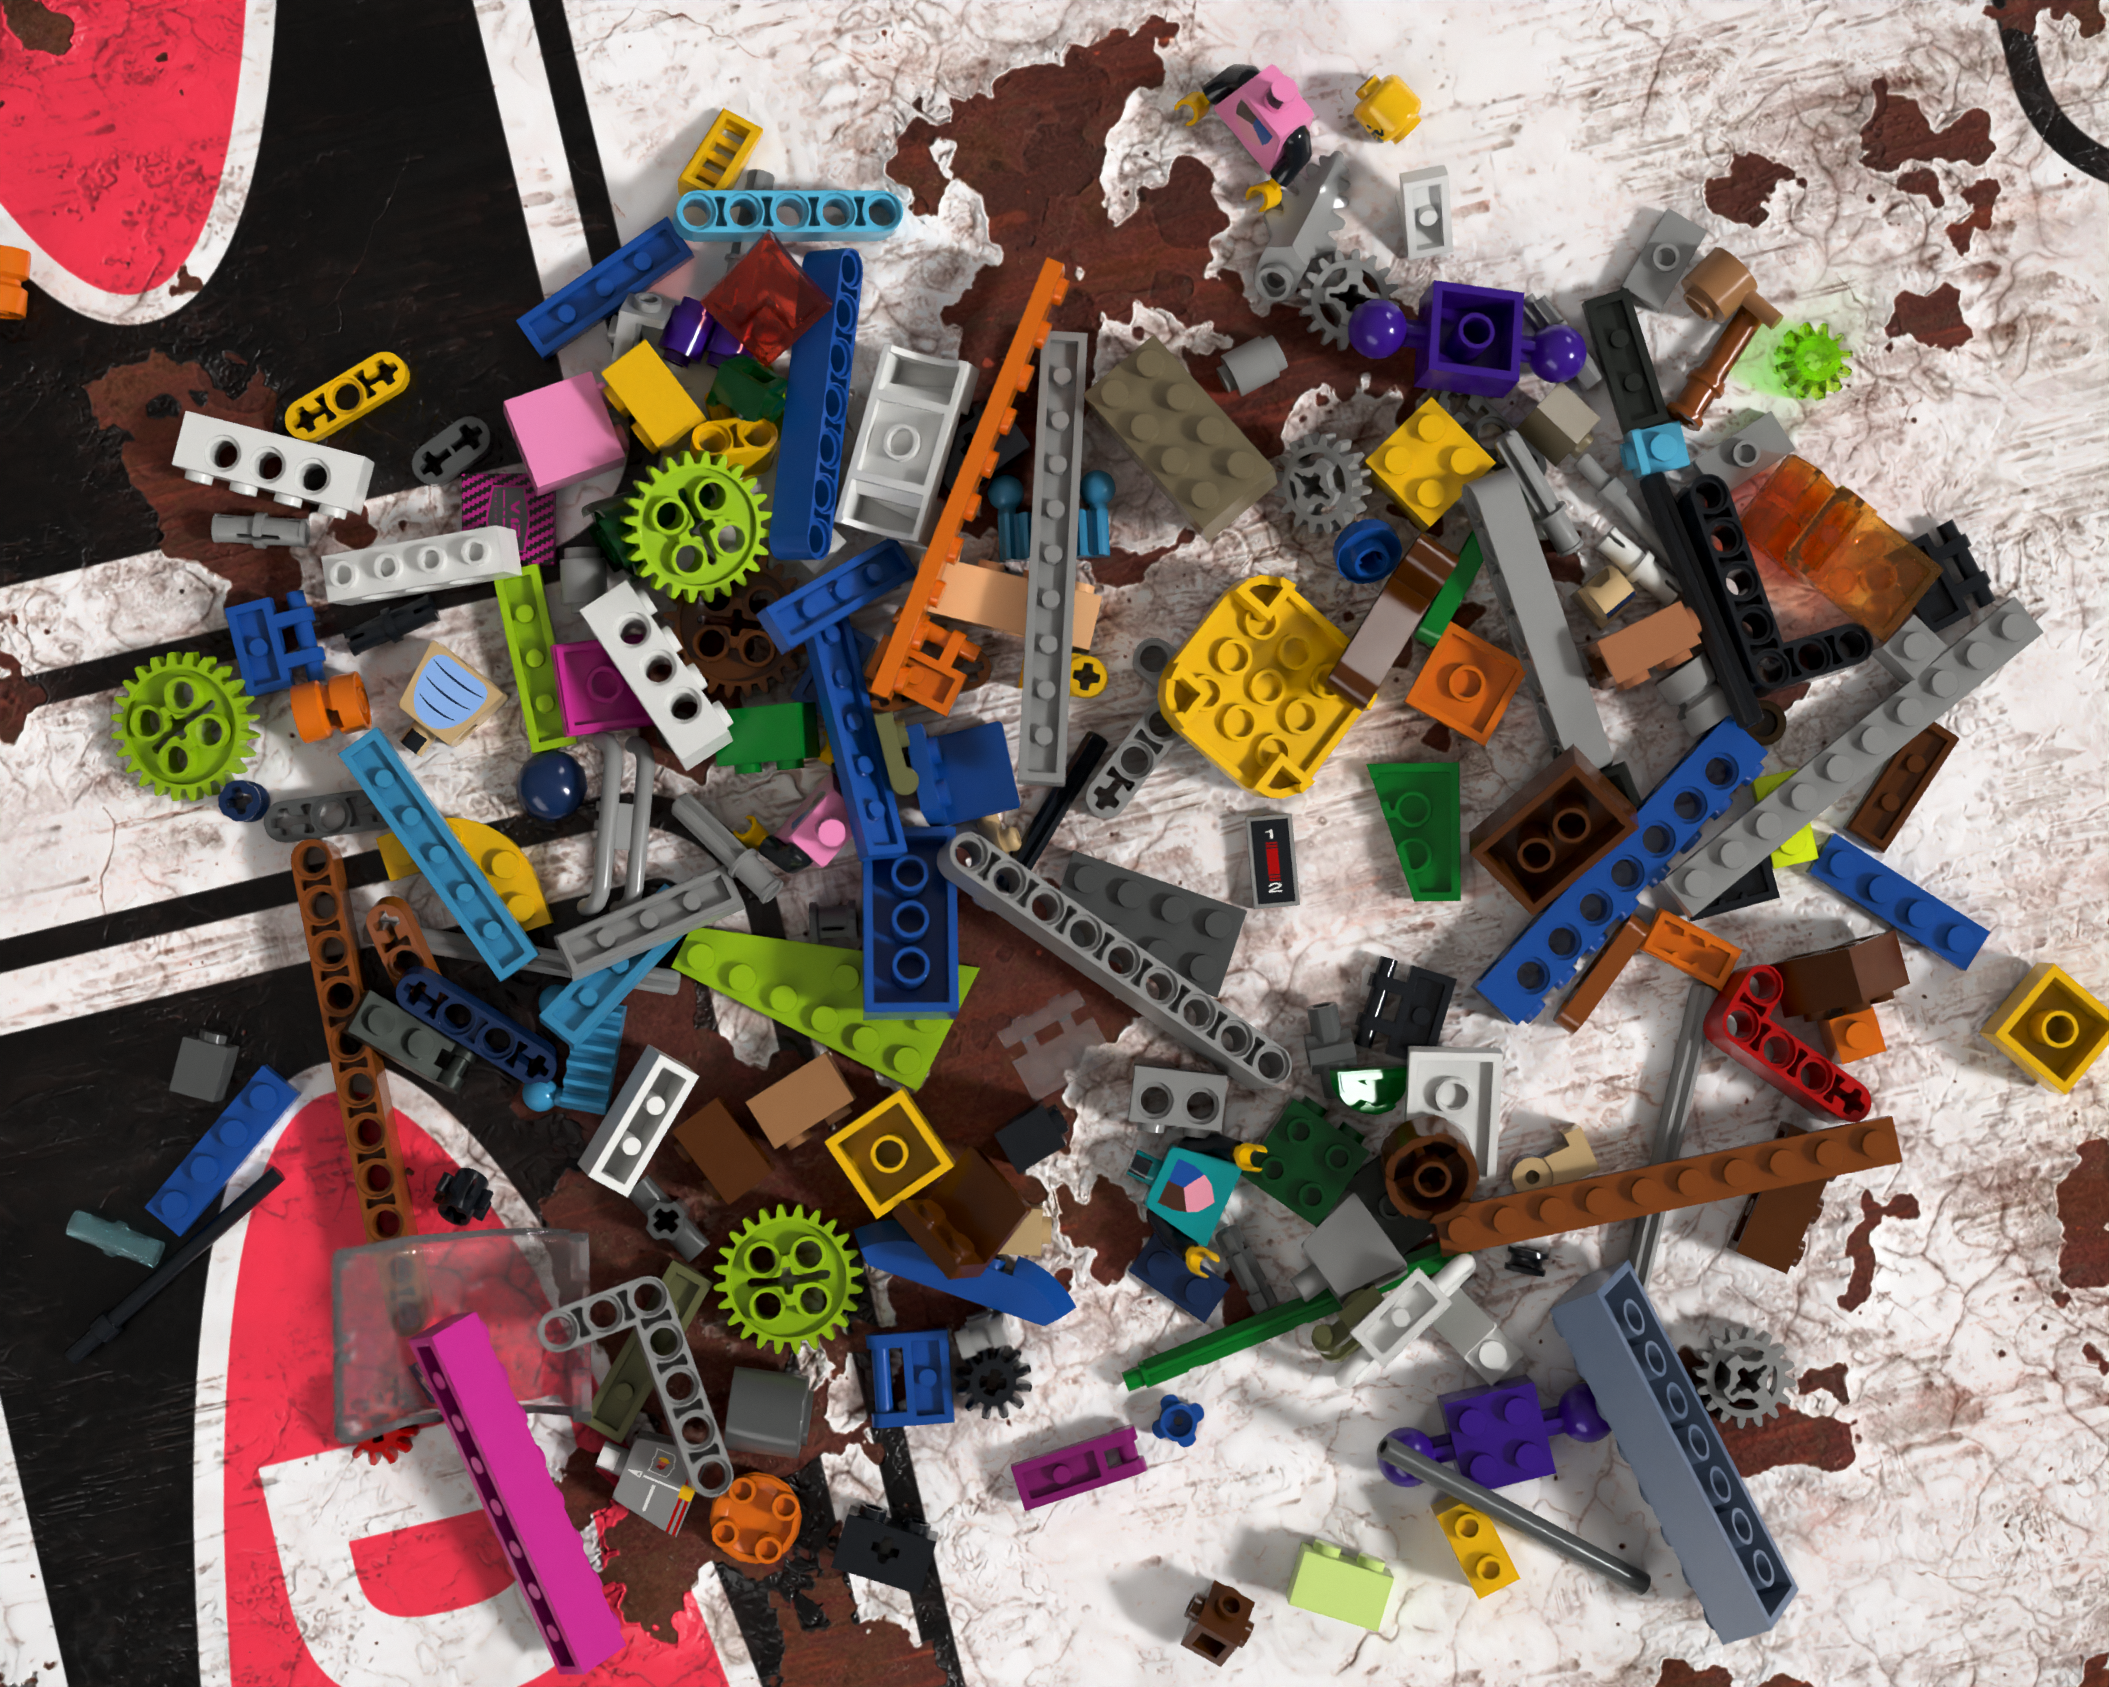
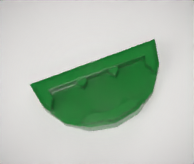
M1407 1064L1329 1070L1331 1085L1339 1100L1352 1110L1360 1113L1379 1115L1392 1111L1396 1108L1395 1103L1402 1098L1406 1091Z

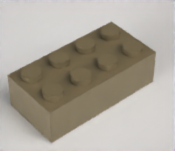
M1155 335L1151 336L1083 394L1091 413L1207 543L1278 484L1274 467Z

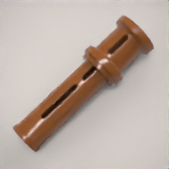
M1743 305L1739 307L1702 365L1688 372L1686 375L1687 384L1675 402L1670 401L1666 405L1669 417L1674 421L1680 420L1681 426L1689 430L1699 431L1704 424L1703 416L1714 399H1720L1725 393V384L1723 382L1762 325V322Z

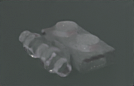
M1078 989L1063 997L1060 994L1047 1000L1048 1005L1027 1017L1022 1013L1011 1020L1012 1025L997 1033L1005 1049L1019 1041H1022L1028 1053L1013 1060L1012 1063L1034 1102L1115 1058L1093 1017L1078 1025L1073 1020L1070 1013L1086 1005ZM1058 1020L1064 1033L1040 1045L1034 1033Z

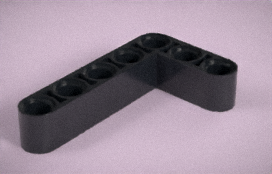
M1703 474L1676 494V503L1756 698L1769 696L1843 673L1870 657L1874 647L1873 638L1865 627L1856 623L1841 625L1783 643L1732 496L1725 481L1713 474ZM1695 492L1705 497L1708 505L1707 508L1702 507L1698 503ZM1711 535L1716 536L1720 540L1723 551H1719L1713 546ZM1726 578L1731 579L1736 584L1738 595L1733 594L1728 589ZM1742 621L1750 625L1753 630V639L1743 632ZM1840 640L1848 646L1849 657L1842 653L1839 645ZM1799 652L1808 659L1809 670L1805 669L1799 662ZM1757 665H1761L1767 671L1768 682L1763 681L1758 675Z

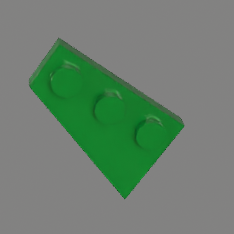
M1460 763L1367 764L1414 902L1461 901Z

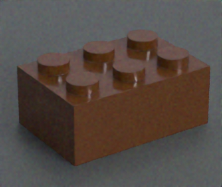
M1572 744L1469 832L1470 854L1534 916L1639 829L1637 810L1598 768Z

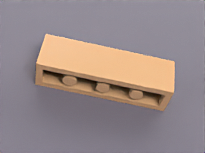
M923 553L921 554L917 574L925 557V554ZM959 555L955 565L947 563L941 577L942 581L947 582L945 592L938 608L930 606L927 615L1025 638L1029 570H1023L1022 577L1004 573L1005 565L989 560L979 559L977 566L959 562L961 555ZM1075 581L1072 650L1089 654L1102 596L1094 594V586Z

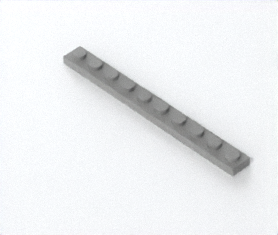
M1050 331L1043 350L1040 349L1017 784L1065 786L1084 417L1083 394L1085 393L1088 333Z
M2016 597L2008 599L1940 654L1916 680L1904 683L1664 877L1660 883L1687 917H1694L2043 634V630Z

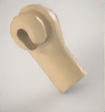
M998 813L975 819L980 835L1009 855L1010 851L1020 849L1022 842L1018 830L1015 827H1009L1004 830Z

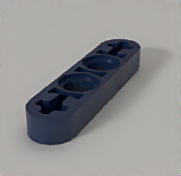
M414 966L407 969L401 975L396 988V998L405 1010L526 1084L548 1083L554 1077L558 1066V1053L550 1042L432 969L424 966ZM419 981L424 982L427 985L425 989L426 994L421 993L417 998L413 997L410 994L411 985L415 986ZM439 992H442L445 996L441 999L437 1011L431 1009L434 999L437 1000ZM451 1004H462L469 1009L471 1019L464 1024L452 1023L447 1019L445 1009ZM492 1028L503 1029L510 1036V1044L504 1048L491 1047L485 1040V1033ZM518 1041L524 1043L522 1052H518L517 1058L514 1060L511 1056L516 1050ZM538 1055L544 1056L545 1067L538 1066L536 1070L528 1067L529 1058L535 1059Z

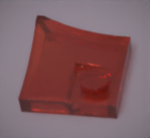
M768 229L740 260L702 296L700 304L767 368L832 308L833 301L800 267L776 235Z

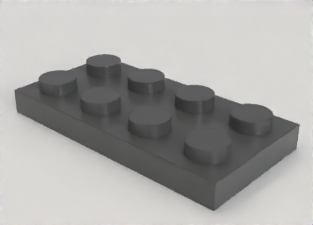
M1073 850L1059 891L1200 990L1218 998L1247 910ZM1072 926L1070 929L1072 941L1077 946L1083 947L1085 937L1082 931ZM1110 952L1108 960L1122 965L1120 958Z

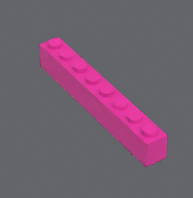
M476 1311L452 1314L410 1338L408 1342L558 1673L562 1675H585L626 1646L620 1632V1621L608 1606L602 1592L601 1579L590 1566L583 1550V1539L577 1529L572 1526L564 1508V1497L561 1491L554 1485L545 1466V1454L535 1443L527 1426L526 1412L516 1401L509 1386L508 1372L505 1366L497 1359L489 1341L490 1334L486 1324L478 1317Z

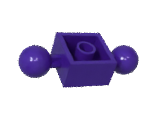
M1434 280L1419 299L1418 320L1406 319L1400 308L1388 300L1372 299L1360 304L1353 311L1348 322V337L1352 346L1357 352L1367 358L1383 359L1393 355L1401 347L1416 348L1414 387L1503 399L1519 382L1520 363L1529 364L1533 373L1543 381L1559 383L1567 382L1577 376L1582 370L1587 356L1584 339L1579 332L1568 325L1551 324L1541 328L1533 336L1522 335L1524 293Z
M1527 1374L1497 1381L1492 1386L1483 1384L1437 1396L1446 1431L1445 1434L1428 1437L1418 1429L1402 1427L1391 1431L1386 1436L1396 1439L1439 1463L1453 1460L1457 1473L1491 1490L1556 1474L1548 1440L1549 1436L1566 1433L1576 1441L1593 1443L1605 1438L1612 1430L1608 1422L1604 1421L1599 1415L1596 1408V1399L1587 1383H1579L1570 1387L1561 1396L1558 1406L1541 1410L1535 1384ZM1377 1457L1381 1473L1394 1485L1408 1488L1424 1483V1481Z

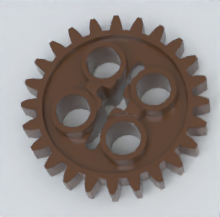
M710 554L707 555L709 564H713L715 559ZM762 555L756 563L760 568L759 572L747 568L742 572L747 581L746 586H742L733 580L729 582L731 587L730 601L727 607L721 611L710 610L700 590H698L694 603L685 601L683 594L682 596L678 595L675 599L667 597L677 605L676 611L663 613L665 619L675 622V627L671 628V630L683 647V649L677 652V655L685 657L682 661L685 667L693 662L704 679H709V694L714 695L721 685L725 686V694L728 699H733L737 687L742 688L743 694L747 699H752L753 686L759 685L765 694H769L770 685L768 680L774 678L779 683L785 685L787 682L782 670L787 667L798 672L800 669L792 659L794 654L808 655L806 648L801 644L781 655L767 632L741 629L739 636H735L734 631L727 626L701 625L698 623L700 616L734 621L737 618V613H742V617L747 622L761 624L752 610L754 598L761 593H770L778 601L792 593L791 591L799 582L795 576L784 581L781 580L785 571V566L782 563L775 566L771 571L768 570L769 557L767 555ZM710 633H719L724 638L725 645L723 651L715 657H707L701 650L703 638ZM756 638L768 640L771 651L766 660L756 663L750 661L746 651L748 644Z

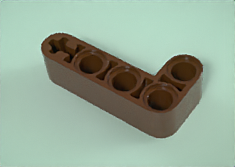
M1421 532L1384 585L1324 682L1323 687L1360 711H1363L1380 687L1429 604L1449 578L1461 557Z

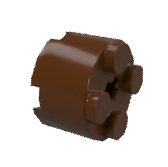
M1422 1116L1405 1121L1384 1139L1380 1149V1167L1390 1201L1401 1214L1405 1216L1408 1214L1416 1219H1425L1429 1223L1436 1224L1454 1219L1471 1204L1470 1198L1476 1190L1480 1175L1468 1139L1457 1126L1441 1116ZM1430 1166L1436 1167V1169L1430 1173H1427V1171L1425 1170V1168Z

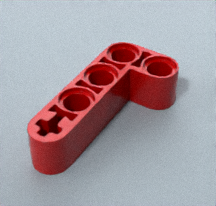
M1754 965L1733 971L1705 1015L1703 1031L1706 1038L1714 1046L1820 1120L1828 1124L1851 1123L1863 1120L1869 1114L1872 1106L1868 1089L1769 1019L1783 992V979L1780 973L1769 965ZM1752 976L1759 984L1757 997L1751 993L1749 986ZM1729 1015L1737 1023V1030L1734 1036L1731 1035L1727 1028ZM1766 1041H1768L1773 1048V1057L1771 1061H1769L1764 1054V1045ZM1803 1067L1810 1074V1081L1807 1087L1801 1080Z

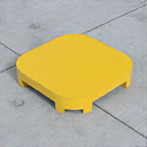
M1253 576L1236 581L1225 590L1167 663L1159 678L1157 694L1162 716L1175 732L1241 789L1255 797L1283 799L1303 793L1314 784L1315 781L1312 777L1361 713L1371 710L1378 696L1375 693L1366 708L1360 711L1323 687L1324 682L1349 644L1350 639L1294 590L1297 586L1296 584L1282 576Z

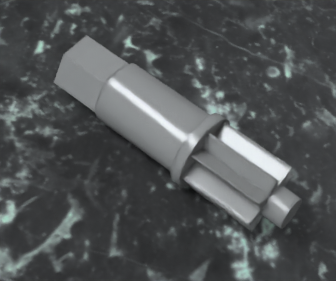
M1531 293L1524 299V305L1527 309L1523 312V317L1535 333L1547 325L1568 324L1545 295L1538 300ZM1587 352L1582 370L1573 379L1585 392L1606 375Z

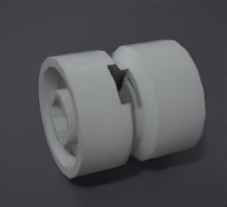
M1706 651L1695 655L1655 684V687L1669 706H1679L1680 711L1677 718L1691 738L1706 731L1732 713L1722 687L1716 680L1717 675Z

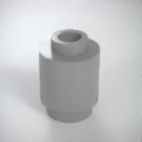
M1269 335L1264 339L1257 336L1221 355L1220 361L1222 366L1216 368V372L1227 393L1235 390L1239 397H1242L1279 378V372L1288 368V364L1273 335Z
M571 547L564 549V559L560 560L561 605L571 606V614H581L579 610L607 593L606 559L601 558V548Z

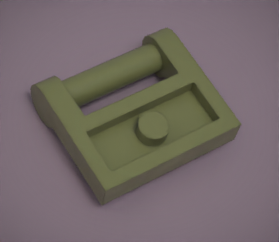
M892 712L876 715L874 719L891 785L898 794L909 795L917 789L919 777L913 769L906 767L902 748L910 746L904 719L894 721Z

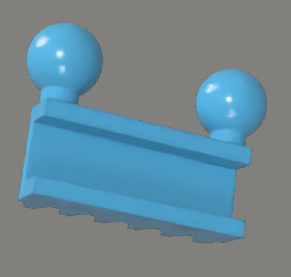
M1092 470L1086 473L1080 481V495L1089 504V510L1079 509L1076 559L1110 557L1107 504L1113 499L1116 486L1111 475L1102 470ZM999 475L989 484L987 494L990 503L998 510L1000 563L1029 561L1032 513L1022 512L1016 514V508L1021 504L1024 497L1023 485L1012 475Z
M555 984L548 986L542 991L538 1000L541 1013L566 986ZM618 1004L576 1050L569 1046L570 1054L566 1062L567 1071L563 1078L564 1088L558 1087L553 1079L548 1083L537 1082L531 1085L525 1083L522 1097L527 1107L537 1112H544L556 1105L567 1109L607 1115L628 1005Z

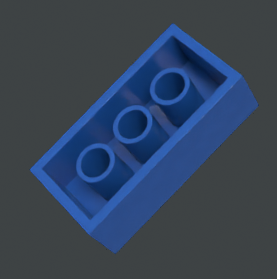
M902 827L908 849L907 853L899 858L861 861L863 1020L956 1019L959 1013L957 886L946 879L940 873L937 866L939 850L956 837V827Z

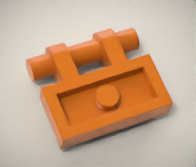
M899 606L892 619L893 624L897 625L903 607ZM926 614L923 623L929 625V630L925 640L944 650L939 660H936L920 651L912 649L905 666L912 669L902 696L947 718L968 678L966 674L952 667L958 656L975 664L982 647L968 641V635L957 629L952 633L930 622L931 616ZM886 634L883 635L864 673L866 678L872 681L875 680L892 637Z

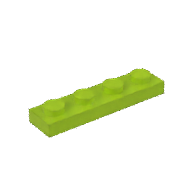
M536 563L521 567L522 576L494 580L533 754L580 744L578 736L564 738L550 653V647L557 644L541 567Z

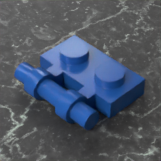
M303 590L286 593L290 611L278 614L274 599L270 597L224 609L242 679L245 680L244 687L247 696L257 698L290 689L292 685H296L292 669L299 667L305 668L308 682L326 680L322 662L326 661L323 646L318 647L312 622L316 621L313 607L307 606ZM294 627L300 651L288 654L282 629Z

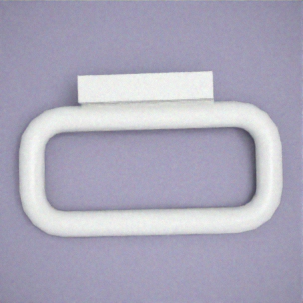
M1467 1253L1458 1255L1431 1280L1418 1267L1350 1332L1362 1346L1337 1370L1334 1378L1336 1385L1343 1389H1350L1362 1381L1379 1364L1385 1369L1453 1304L1448 1298L1475 1271L1476 1261Z

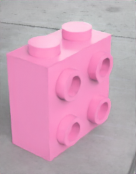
M592 371L504 401L503 413L537 497L623 467L624 452L630 450L627 437L621 424L613 426L607 409L613 408V405L602 391L606 385L603 381L596 383Z

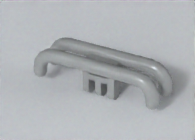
M599 732L593 737L595 748L603 751L604 768L600 802L596 801V811H599V820H595L594 829H598L597 837L593 838L592 847H596L593 884L589 897L581 899L577 904V910L583 916L596 915L605 907L611 889L615 849L629 851L624 895L621 900L614 901L610 905V913L642 899L655 758L649 742L639 736H631L625 742L626 750L636 756L633 804L619 803L622 776V751L619 742L613 735L606 732Z

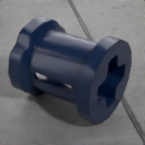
M234 780L224 786L223 791L219 794L218 804L222 814L230 817L233 821L257 822L264 818L271 806V799L268 791L261 784ZM244 794L252 795L253 802L248 803L246 809L238 808L237 801L243 799Z

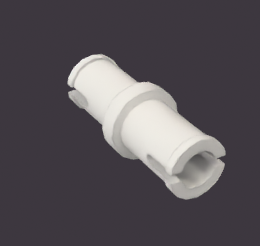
M1613 526L1601 538L1603 542L1600 541L1596 545L1595 550L1601 552L1626 573L1624 577L1631 584L1636 581L1658 599L1664 607L1669 606L1679 595L1676 593L1677 591H1682L1678 580L1654 561L1655 554L1649 549L1645 552L1619 532L1617 527Z

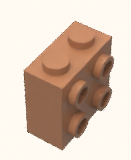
M1680 600L1581 650L1601 690L1614 686L1617 693L1651 678L1647 669L1656 666L1658 672H1661L1692 658L1690 648L1702 643L1698 636V633L1702 632V628L1691 607L1684 608Z

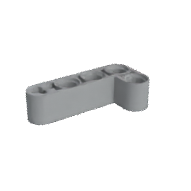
M1149 638L1143 640L1136 647L1132 665L1135 673L1158 691L1159 678L1165 667L1158 672H1149L1141 665L1140 656L1146 649L1157 648L1165 654L1167 665L1177 652V649L1160 638ZM1157 697L1089 785L1086 792V804L1093 815L1101 819H1110L1120 814L1180 736L1175 731L1167 737H1158L1151 732L1149 719L1155 713L1161 712ZM1131 748L1139 749L1146 755L1147 767L1143 772L1130 774L1124 770L1121 764V756L1126 750ZM1113 768L1121 779L1133 783L1134 786L1130 791H1127L1122 784L1114 796L1115 800L1119 802L1118 806L1113 808L1107 805L1101 810L1096 806L1098 797L1094 794V791L1098 787L1102 790L1109 788L1115 778L1106 774Z

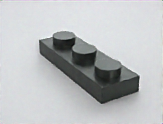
M1629 288L1584 301L1581 305L1601 369L1606 375L1604 376L1622 435L1633 429L1640 428L1642 430L1667 422L1669 415Z

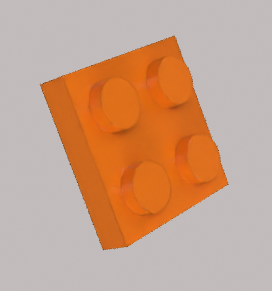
M1450 621L1438 643L1431 650L1403 703L1484 747L1527 670L1523 671L1519 659Z

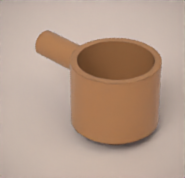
M1715 247L1681 281L1682 287L1686 292L1683 295L1685 302L1699 317L1706 321L1713 319L1724 323L1741 305L1770 330L1774 329L1784 317L1756 292L1758 289L1757 282L1744 264L1721 247Z

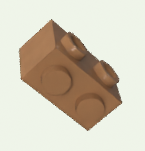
M826 1051L746 1101V1104L774 1149L786 1144L790 1151L813 1137L809 1128L821 1120L825 1119L828 1126L850 1114L852 1110L848 1104L857 1097L830 1053Z

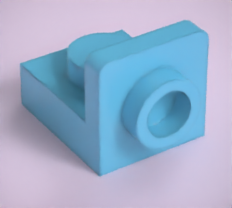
M1680 420L1640 430V428L1630 430L1623 436L1624 443L1619 446L1623 467L1626 471L1632 470L1634 480L1645 478L1652 473H1666L1691 465Z

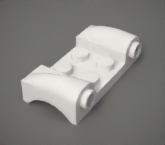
M884 343L879 362L876 366L873 384L843 490L838 500L834 522L848 529L925 548L929 547L942 508V504L936 501L960 414L968 415L980 373L979 369L967 361L931 357Z

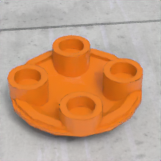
M751 1472L738 1475L733 1478L732 1485L727 1492L715 1497L712 1502L709 1519L712 1539L725 1553L738 1561L754 1564L774 1563L780 1559L783 1553L790 1549L799 1535L802 1520L799 1500L787 1483L772 1474Z

